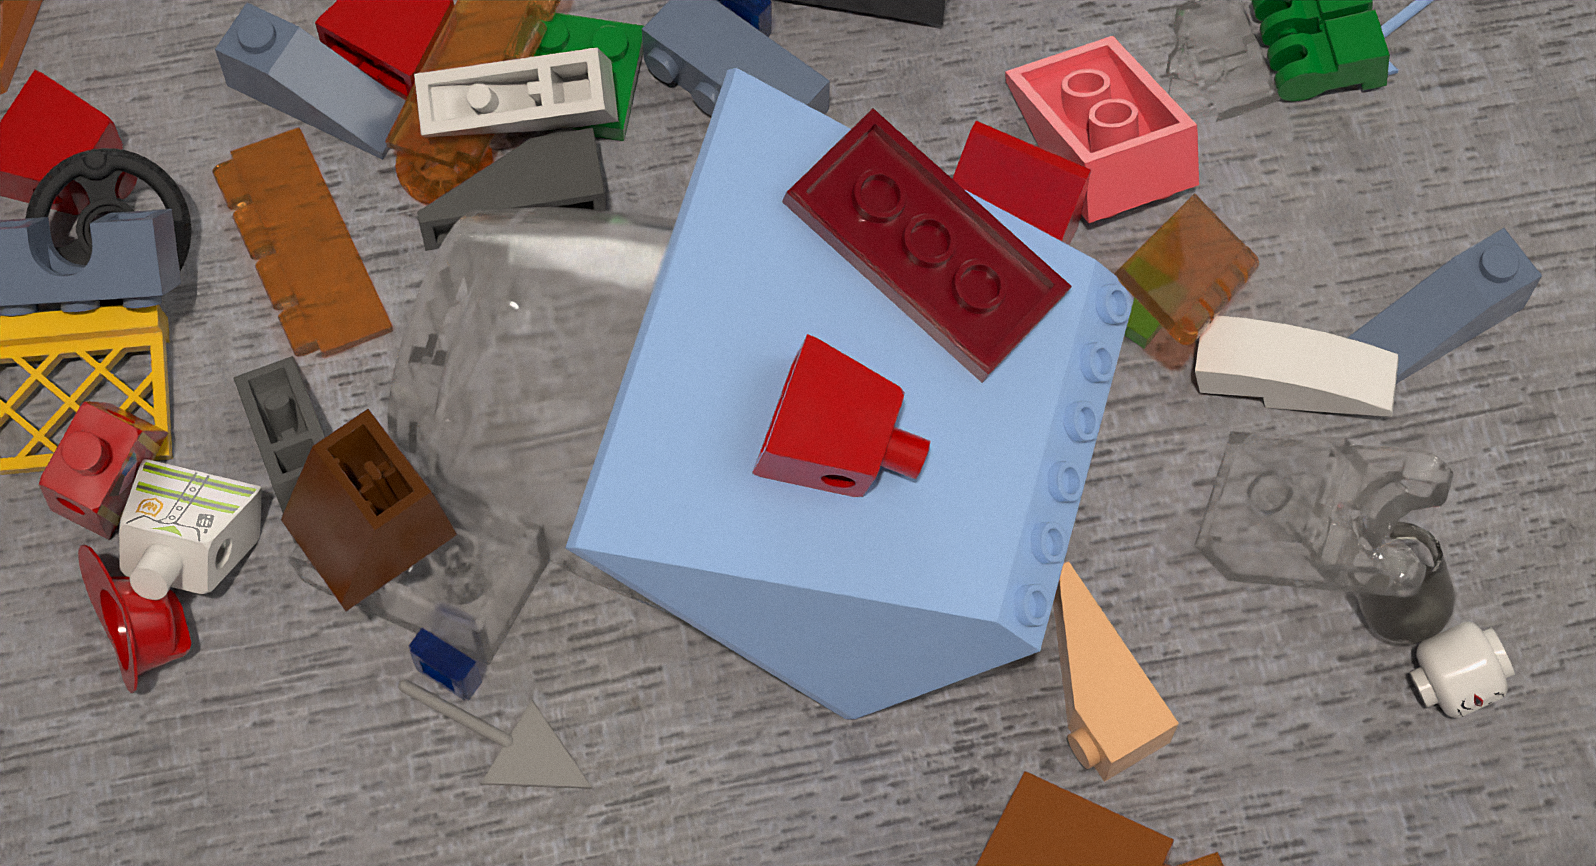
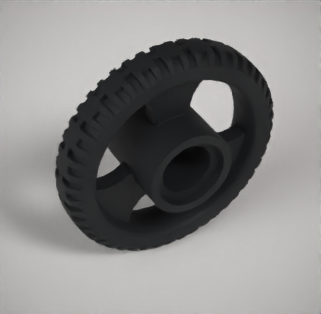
M100 148L80 152L54 166L42 178L34 190L28 204L26 218L48 217L54 200L72 180H75L84 187L90 204L82 210L76 224L77 239L71 244L55 248L66 260L74 264L87 265L92 254V238L89 223L101 212L134 211L128 204L116 199L115 186L122 172L138 177L157 193L165 209H172L179 270H182L191 244L192 227L189 209L175 181L165 170L148 158L137 153L113 148ZM122 298L99 300L100 307L123 305Z

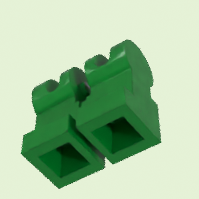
M1251 0L1255 17L1262 22L1259 27L1262 41L1265 45L1269 46L1267 58L1270 67L1277 71L1274 81L1280 98L1287 101H1303L1313 98L1325 90L1361 84L1363 90L1387 86L1390 54L1376 10H1372L1373 0Z

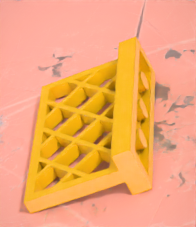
M159 304L143 308H124L123 305H115L80 312H63L60 310L17 316H0V364L16 363L30 374V377L6 403L0 399V427L11 417L33 436L16 457L0 458V475L44 471L57 448L49 438L73 412L76 413L78 411L79 405L103 378L128 397L119 408L131 413L138 405L154 418L155 426L168 432L153 461L173 459L166 343H170L168 317ZM151 350L152 372L134 392L110 373L126 353ZM108 354L101 363H98L91 357ZM80 357L94 371L68 397L46 377L63 358ZM44 360L37 369L27 363L29 361ZM42 384L64 404L38 431L15 411ZM152 389L154 408L143 400ZM43 445L53 452L51 454L35 455Z

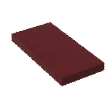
M874 108L786 192L782 200L783 204L981 383L1007 358L1072 287Z

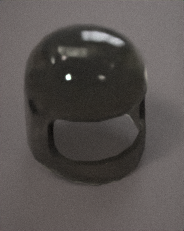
M1398 521L1374 525L1358 537L1350 550L1347 568L1367 625L1382 639L1396 644L1419 643L1441 632L1452 618L1456 596L1440 542L1428 530L1412 523ZM1397 539H1415L1426 545L1430 550L1434 567L1428 565H1404L1393 568L1375 578L1367 588L1357 579L1360 561L1369 551L1383 543Z

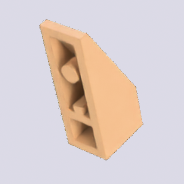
M1068 561L1063 564L1053 601L1067 723L1071 731L1067 738L1079 762L1086 769L1094 766L1105 782L1169 744L1179 723Z

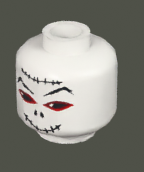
M1469 621L1456 625L1421 642L1416 653L1420 667L1409 672L1426 708L1438 703L1445 714L1452 718L1463 717L1502 699L1508 691L1506 678L1515 675L1508 655L1492 627L1482 631L1478 625Z

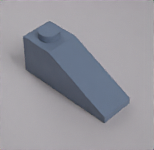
M248 2L215 48L228 87L382 160L414 113L411 105L301 27Z
M1503 228L1453 257L1347 338L1398 354L1397 384L1522 310L1542 275L1506 229Z

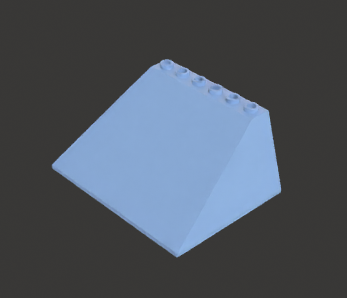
M733 68L727 70L565 548L844 719H857L1040 652L1136 292L1096 259L968 192L1072 286L1061 301L988 378L981 383L782 203L786 192L851 129L746 72ZM807 334L822 340L902 388L905 395L894 426L931 441L925 462L916 479L880 466L875 480L863 497H850L762 478L752 474L793 358Z

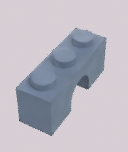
M172 209L109 213L89 223L92 238V254L87 265L74 264L58 253L51 239L48 217L0 220V315L17 316L34 313L39 310L38 304L60 302L61 311L80 312L100 307L99 300L122 298L124 308H143L161 304V296L181 284Z

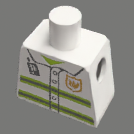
M143 459L121 517L119 528L120 570L125 576L130 577V584L134 591L141 597L150 600L163 598L170 587L198 594L212 592L260 538L262 487Z

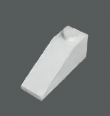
M598 47L414 74L421 136L423 137L546 131L618 121L611 60Z

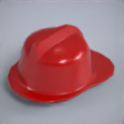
M83 544L78 550V558L88 596L115 649L126 688L131 694L135 693L138 675L181 658L190 651L192 642L183 607L176 594L170 589L163 598L158 600L141 597L132 588L129 580L130 577L110 576L95 551L90 546Z

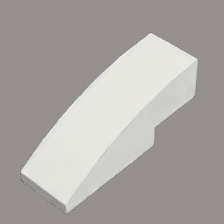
M1203 314L1195 373L1200 393L1263 397L1265 408L1392 417L1399 359L1398 354L1326 332L1269 321Z

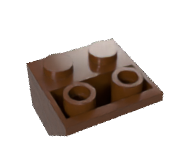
M366 409L312 446L281 517L282 523L345 612L457 535L432 491L369 409Z

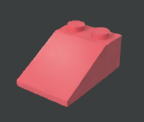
M1114 36L1005 71L1006 83L1039 148L1091 169L1081 213L1088 223L1111 218L1120 212L1155 200L1168 198L1175 193L1199 185L1197 124Z

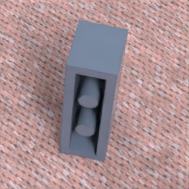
M669 0L642 28L644 61L649 70L660 80L666 83L674 81L688 91L695 103L711 116L727 70L733 68L746 72L824 115L829 110L830 81L717 0Z

